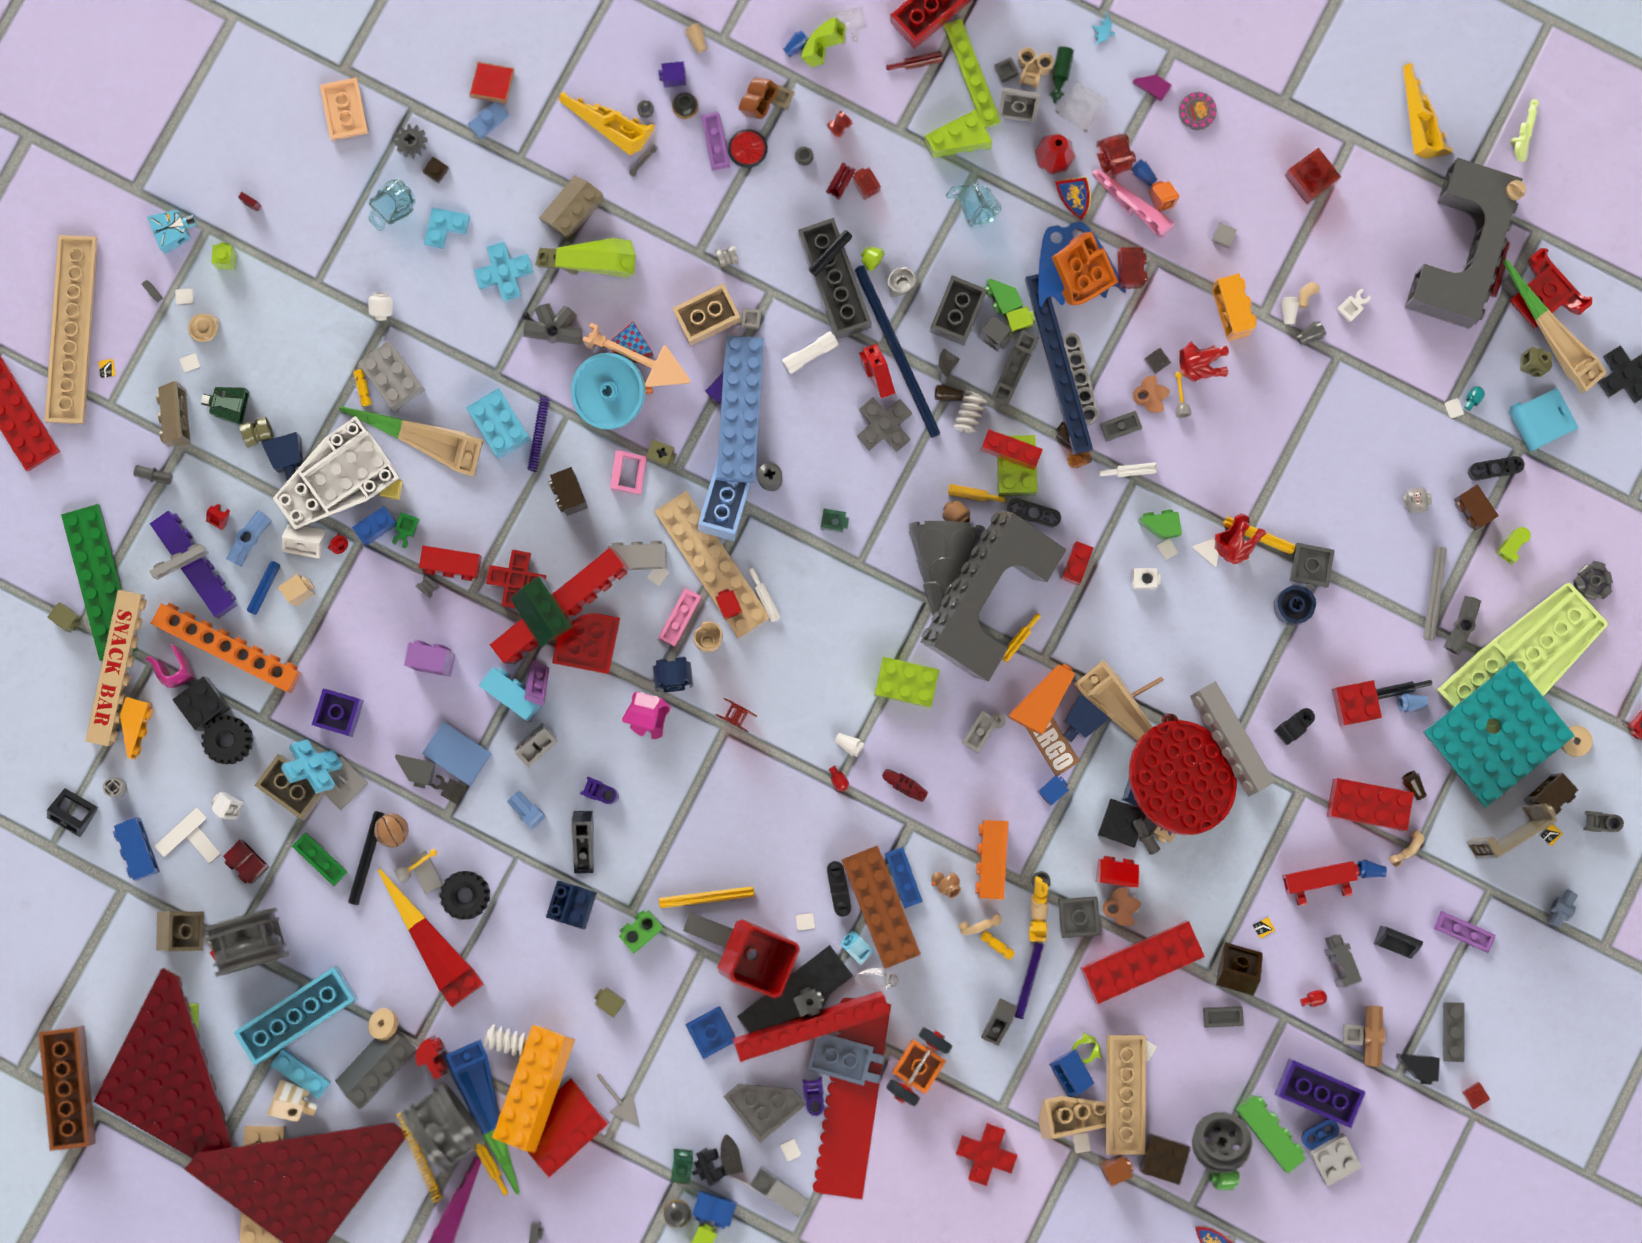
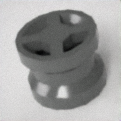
M424 575L423 581L415 587L431 598L434 590H438L440 586Z

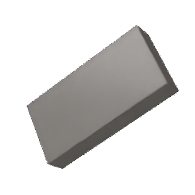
M424 851L408 859L411 866L425 857L428 852ZM428 858L413 869L425 894L443 885L431 858Z

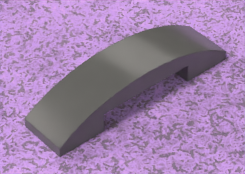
M1024 330L1021 331L993 391L991 400L1008 407L1039 337Z

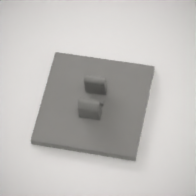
M342 756L339 758L342 763L341 769L328 772L335 785L333 789L325 793V796L340 811L368 784Z

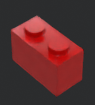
M1075 541L1061 580L1079 586L1094 547Z

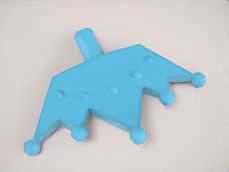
M1105 13L1106 20H1100L1102 25L1092 26L1099 33L1094 35L1098 39L1094 45L1106 41L1108 35L1115 36V33L1110 31L1112 23L1108 13Z

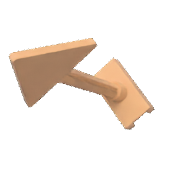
M593 323L590 324L592 332H590L588 338L585 336L583 338L586 348L594 350L596 345L604 346L651 368L652 370L645 383L646 387L689 384L691 382L666 345H663L657 360L653 361L606 339L607 337L601 335L598 325Z

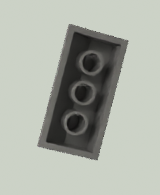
M398 1030L388 1040L382 1041L375 1038L335 1082L344 1095L360 1110L368 1104L412 1057L417 1048Z

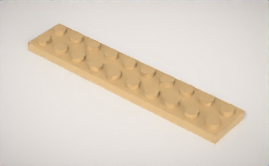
M58 235L45 408L46 423L85 424L98 248L97 237Z

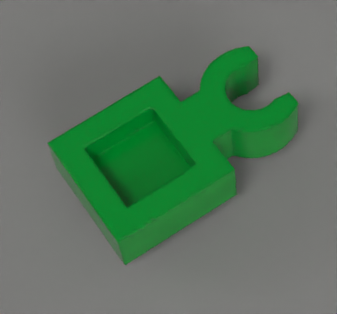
M401 512L394 529L399 534L393 538L392 544L396 545L397 541L402 539V548H406L408 546L407 537L414 536L420 519Z

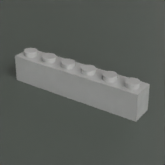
M1215 681L1192 694L1190 698L1193 705L1202 716L1203 722L1209 728L1213 739L1219 745L1223 756L1229 762L1233 773L1237 776L1248 797L1274 783V779L1217 682Z

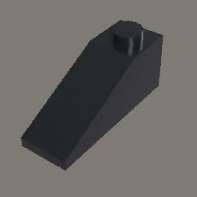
M573 811L571 824L574 873H594L593 811Z

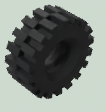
M227 715L216 717L214 721L211 720L208 723V727L203 729L205 733L201 735V739H203L201 745L205 748L204 753L209 756L208 758L217 763L236 764V762L243 761V758L249 755V749L252 750L251 742H254V738L251 737V734H253L252 730L248 728L249 725L247 723H244L239 718ZM229 732L234 737V743L232 746L225 748L220 744V737L222 734Z
M459 871L453 873L449 878L445 879V883L440 888L442 890L439 893V898L441 897L440 903L444 907V911L449 913V916L460 920L473 919L481 915L484 909L488 907L487 904L490 901L488 883L484 881L481 875L475 872ZM465 887L469 888L473 893V897L468 903H463L458 899L459 890Z

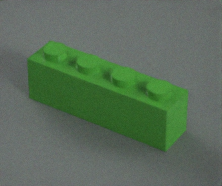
M1252 1095L1235 1110L1286 1173H1290L1306 1159L1303 1155L1305 1151L1298 1143H1293L1290 1139L1293 1136L1285 1127L1281 1128L1278 1124L1280 1120L1275 1113L1268 1112L1265 1108L1268 1105L1261 1096L1257 1098L1255 1095Z

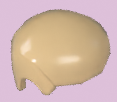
M705 621L695 630L694 643L699 650L713 652L722 644V630L713 621Z

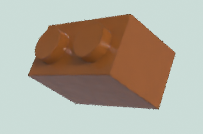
M1117 1155L1099 1163L1106 1182L1111 1187L1133 1177L1131 1172L1134 1169L1127 1157L1124 1158L1122 1155Z

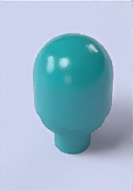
M1476 386L1470 390L1466 396L1467 403L1464 406L1467 411H1471L1473 406L1481 403L1485 396L1484 389Z

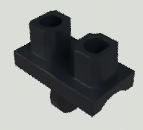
M705 1148L696 1153L698 1161L694 1162L696 1170L692 1171L693 1176L699 1174L701 1181L706 1179L710 1187L727 1175L723 1166L714 1167L712 1161L719 1159V1153L716 1148L709 1150Z

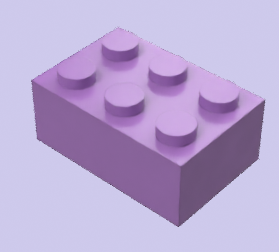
M415 640L414 643L408 642L404 666L415 671L451 677L455 654L445 645L434 643L432 647V645L424 641Z

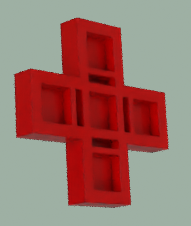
M512 550L508 568L489 565L486 584L504 587L502 607L516 609L510 598L538 576L543 577L546 582V575L528 572L531 553Z
M986 1123L980 1141L964 1135L961 1136L956 1155L973 1160L968 1180L987 1186L993 1168L1012 1174L1018 1155L1000 1148L1005 1129Z

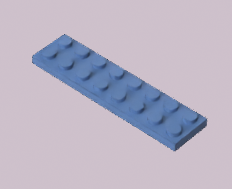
M726 335L716 480L755 483L764 338Z

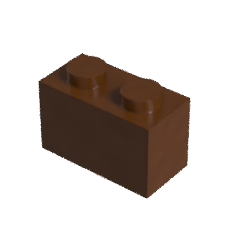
M1478 484L1454 499L1458 511L1463 512L1467 525L1475 531L1499 516Z

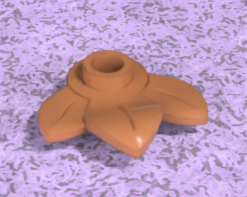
M1152 375L1142 380L1141 386L1134 390L1132 397L1136 404L1144 405L1149 412L1160 413L1164 411L1161 401L1168 396L1170 390L1165 386L1157 385V377ZM1143 393L1145 399H1140L1139 394Z
M1118 888L1113 892L1111 899L1104 902L1102 909L1107 917L1114 918L1119 925L1131 926L1135 924L1131 914L1139 909L1141 902L1135 898L1128 897L1127 888ZM1111 904L1115 905L1116 910L1114 912L1109 911V906Z

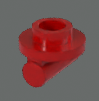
M338 533L332 538L327 548L335 554H341L347 549L348 540Z

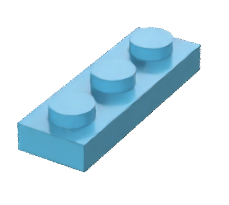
M285 1049L280 1051L271 1064L273 1068L318 1099L331 1083V1081Z

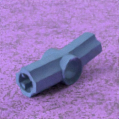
M258 510L246 526L238 531L237 539L226 559L242 567L251 548L256 545L259 536L272 520ZM250 533L251 539L248 542H244V535Z

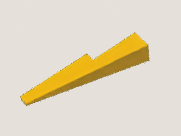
M1408 63L1403 66L1414 155L1424 159L1449 155L1453 153L1451 147L1448 148L1444 141L1446 135L1444 132H1440L1437 115L1427 94L1424 95L1421 92L1419 86L1422 83L1420 79L1416 80L1413 64Z
M565 92L559 95V101L628 155L640 151L655 129L654 124L650 123L649 126L641 124L639 119L635 117L633 120L624 117L621 112L596 103L591 106L584 103L582 98L572 99Z

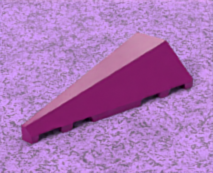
M475 1156L459 1188L456 1189L428 1243L455 1242L481 1165L479 1157Z

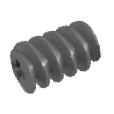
M765 463L759 468L758 481L764 490L774 492L781 487L782 471L774 463ZM771 474V476L773 477V479H770V480H769L768 475Z

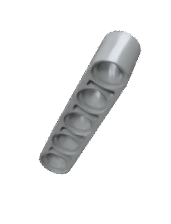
M1068 333L1065 335L1063 342L1078 396L1085 393L1089 397L1087 402L1082 401L1080 396L1079 400L1083 414L1085 412L1093 414L1094 418L1092 420L1085 418L1086 425L1090 426L1098 418V409L1080 337L1076 333ZM1072 339L1076 345L1070 347L1067 345L1066 340ZM1077 357L1080 360V364H1072L1071 358ZM1075 376H1083L1085 382L1078 383L1075 380Z

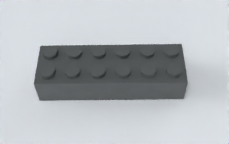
M834 218L798 230V237L809 268L840 236ZM843 247L816 277L813 276L833 335L837 340L870 329L872 326L845 247Z

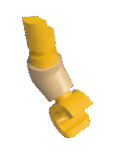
M1038 876L1035 878L1034 894L1031 896L1030 901L1031 919H1034V921L1029 923V940L1032 942H1045L1047 938V921L1044 920H1047L1049 898L1047 894L1049 887Z

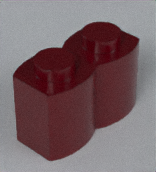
M239 840L223 856L226 860L224 863L231 870L236 869L239 873V879L245 884L247 882L253 884L269 868L268 864L244 840Z

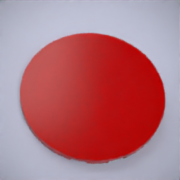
M1184 720L1163 722L1143 734L1131 754L1129 780L1132 793L1143 813L1160 828L1178 835L1201 834L1217 826L1229 814L1236 796L1237 778L1208 729Z

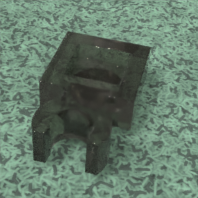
M436 775L441 780V783L438 786L431 783V787L438 790L442 789L441 796L458 805L468 788L451 778L447 783L443 776Z

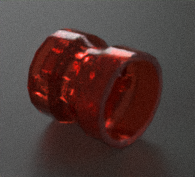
M839 111L836 114V118L829 121L827 127L835 136L840 138L844 134V130L850 128L853 122L844 112Z

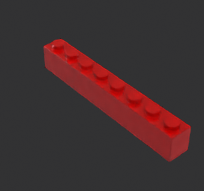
M877 991L822 1009L820 1013L810 1017L809 1014L732 1039L740 1062L888 1015L890 1012L882 991Z

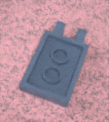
M826 1034L815 1039L807 1070L864 1086L865 1080L874 1083L880 1082L881 1075L868 1072L871 1061L884 1064L886 1056L873 1053V1046Z

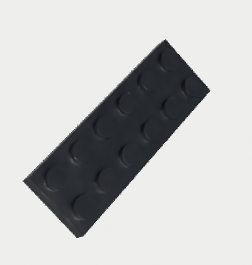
M829 945L789 976L781 996L773 998L764 995L737 1017L749 1033L800 1017L793 997L800 995V990L810 987L811 990L815 988L816 992H821L824 999L853 977V975ZM809 998L806 1000V1003L811 1005L813 1000Z

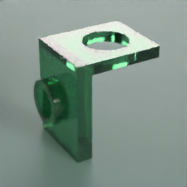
M674 1148L671 1183L690 1184L693 1150Z

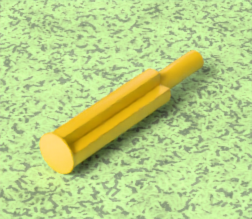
M950 484L948 487V495L982 502H986V499L1002 503L1006 501L1005 497L988 494L986 490Z
M1036 613L1027 626H1023L1008 644V650L1002 658L1003 661L1008 663L1010 658L1030 635V630L1041 617L1039 613Z
M478 1144L476 1153L491 1180L495 1179L504 1196L507 1195L509 1192L500 1178L502 1174L485 1144L483 1146Z

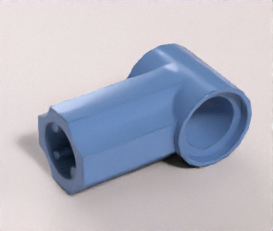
M517 791L507 801L531 830L546 817L521 791Z

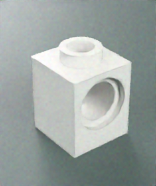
M1134 568L1132 570V590H1155L1157 585H1160L1161 577L1160 573H1157V568ZM1142 575H1149L1151 582L1149 584L1144 583Z

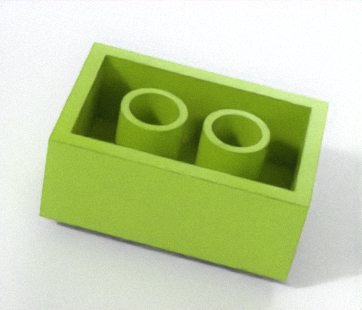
M1035 435L1009 436L1036 446ZM996 457L998 496L1037 494V466L1035 470H1031Z
M883 657L874 696L931 708L940 669Z

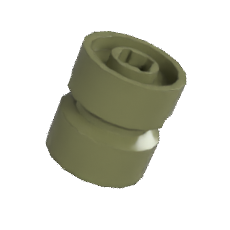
M266 416L256 419L255 423L249 421L240 424L241 435L247 448L258 445L259 441L263 442L274 438L270 422Z

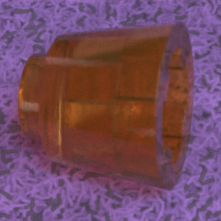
M1073 452L1068 455L1067 462L1071 468L1078 469L1091 463L1092 456L1090 452L1073 455Z

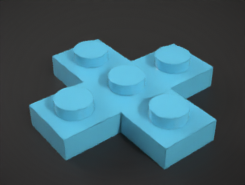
M505 242L486 247L492 265L474 270L479 289L498 284L503 302L521 297L516 279L534 273L529 255L525 254L510 259Z
M308 739L292 743L289 749L296 760L283 763L281 767L289 783L308 779L315 793L333 789L335 783L328 772L341 769L342 763L334 749L316 754Z

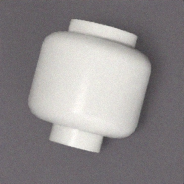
M385 292L373 293V296H370L368 299L369 315L374 316L375 320L378 321L387 320V317L393 314V298Z

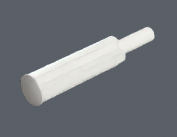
M1155 462L1117 466V469L1101 470L1098 474L1099 476L1117 475L1118 477L1157 474V465Z
M750 568L748 571L756 585L754 588L771 622L779 620L781 617L764 583L761 584L754 568Z

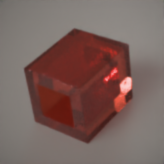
M870 167L867 169L861 168L854 173L853 183L864 200L881 191V185Z

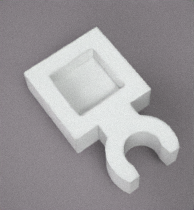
M1363 289L1356 293L1355 299L1352 296L1348 297L1336 309L1348 323L1364 309L1361 304H1366L1371 299L1370 296L1366 299L1360 297V294L1364 291Z

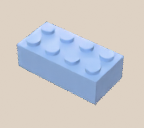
M716 462L699 519L698 531L735 541L751 483L716 480Z

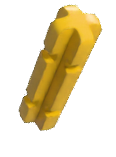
M363 369L355 370L353 373L357 380L355 382L358 394L361 397L360 403L363 407L369 406L372 402L370 396H368L370 394L367 381L364 379L365 373Z
M984 931L980 936L982 941L989 943L990 947L998 953H1002L1008 960L1014 956L1015 952L1011 948H1007V945L995 936L992 937L991 933Z

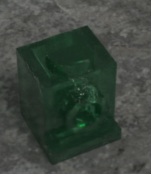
M824 508L820 530L843 533L844 529H848L849 523L846 512ZM837 519L839 521L838 525H833L832 520Z

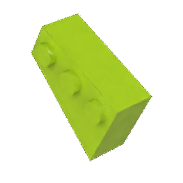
M976 110L926 134L924 138V143L932 158L966 151L973 152L979 149H991L993 143Z

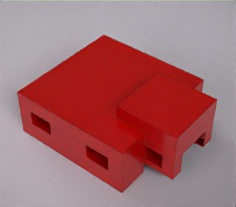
M874 344L863 348V351L859 352L863 369L867 377H871L881 399L896 394L887 362L878 345Z

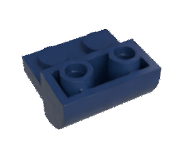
M557 880L545 918L586 930L597 892Z

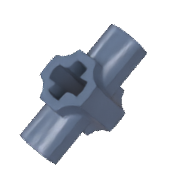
M1566 889L1562 898L1557 897L1550 906L1549 911L1553 914L1547 923L1559 929L1564 920L1569 921L1575 913L1576 906L1573 904L1578 895Z

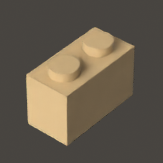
M298 574L278 587L288 603L295 607L315 595V592L312 590L315 587L309 578L307 579L305 576L302 577Z

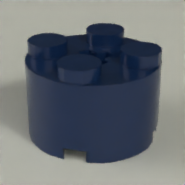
M1299 585L1287 587L1274 600V612L1277 618L1285 625L1295 626L1308 621L1313 616L1316 607L1314 594L1309 589ZM1297 603L1298 606L1296 608H1293L1292 604Z
M686 657L675 658V661L668 662L667 659H660L653 666L654 685L657 692H659V688L663 689L664 692H678L685 690L687 685L690 688L694 686L691 662L687 661Z

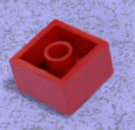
M1374 680L1332 689L1340 727L1382 718Z

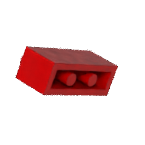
M988 429L980 451L1035 470L1043 449Z
M423 545L419 569L423 570V574L435 575L436 572L442 573V577L454 578L455 575L461 576V580L473 581V578L478 579L482 556L475 553Z

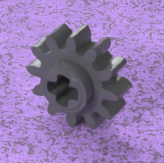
M408 124L406 130L400 127L402 133H395L399 140L394 141V144L398 146V153L403 152L405 158L410 154L414 159L415 153L422 156L421 149L427 150L424 143L428 142L427 137H423L426 134L425 131H419L418 125L412 129L410 124ZM409 139H414V141H412V144L408 143L410 142Z

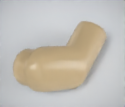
M1310 282L1300 290V308L1308 307L1309 296L1320 291L1318 284Z

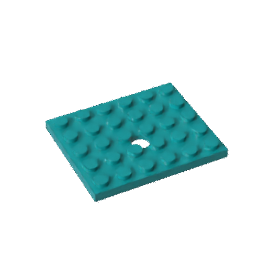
M1514 660L1510 661L1423 731L1424 735L1484 808H1487L1575 736ZM1490 719H1496L1500 723V730L1496 734H1491L1486 729L1487 721Z

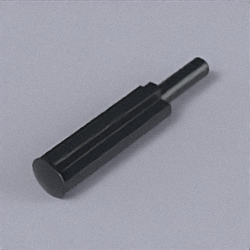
M1432 680L1418 683L1411 681L1376 689L1379 700L1411 693L1417 688L1431 686L1433 682Z

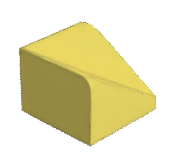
M396 480L382 490L379 496L400 500L403 481Z

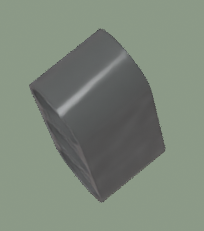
M689 913L683 928L684 932L726 947L733 928L693 913Z

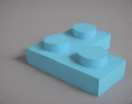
M432 207L424 244L444 249L448 231L461 234L467 233L470 215Z

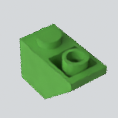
M993 279L987 280L986 294L988 297H992L994 304H992L996 314H1000L1001 318L1005 317V314L1023 308V303L1016 288Z
M1172 509L1161 511L1162 514L1154 515V512L1144 513L1143 517L1138 519L1141 526L1159 539L1175 538L1182 535L1179 512H1173Z

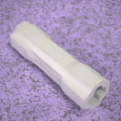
M830 331L801 351L784 358L782 362L791 375L821 354L828 353L838 347L839 344Z

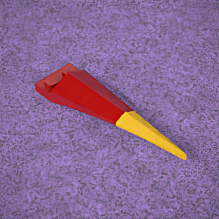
M378 869L439 991H441L449 1005L453 1008L485 984L474 968L422 915L381 869Z

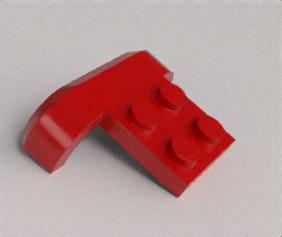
M1540 248L1528 259L1529 267L1536 277L1527 285L1551 313L1563 305L1575 315L1582 314L1592 305V297L1582 295L1551 262L1547 254L1549 250L1547 248ZM1518 292L1509 302L1535 329L1538 324L1522 295Z

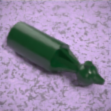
M1061 46L1057 49L1052 73L1055 89L1049 94L1052 96L1054 104L1064 96L1061 88L1069 79L1074 50L1069 47Z

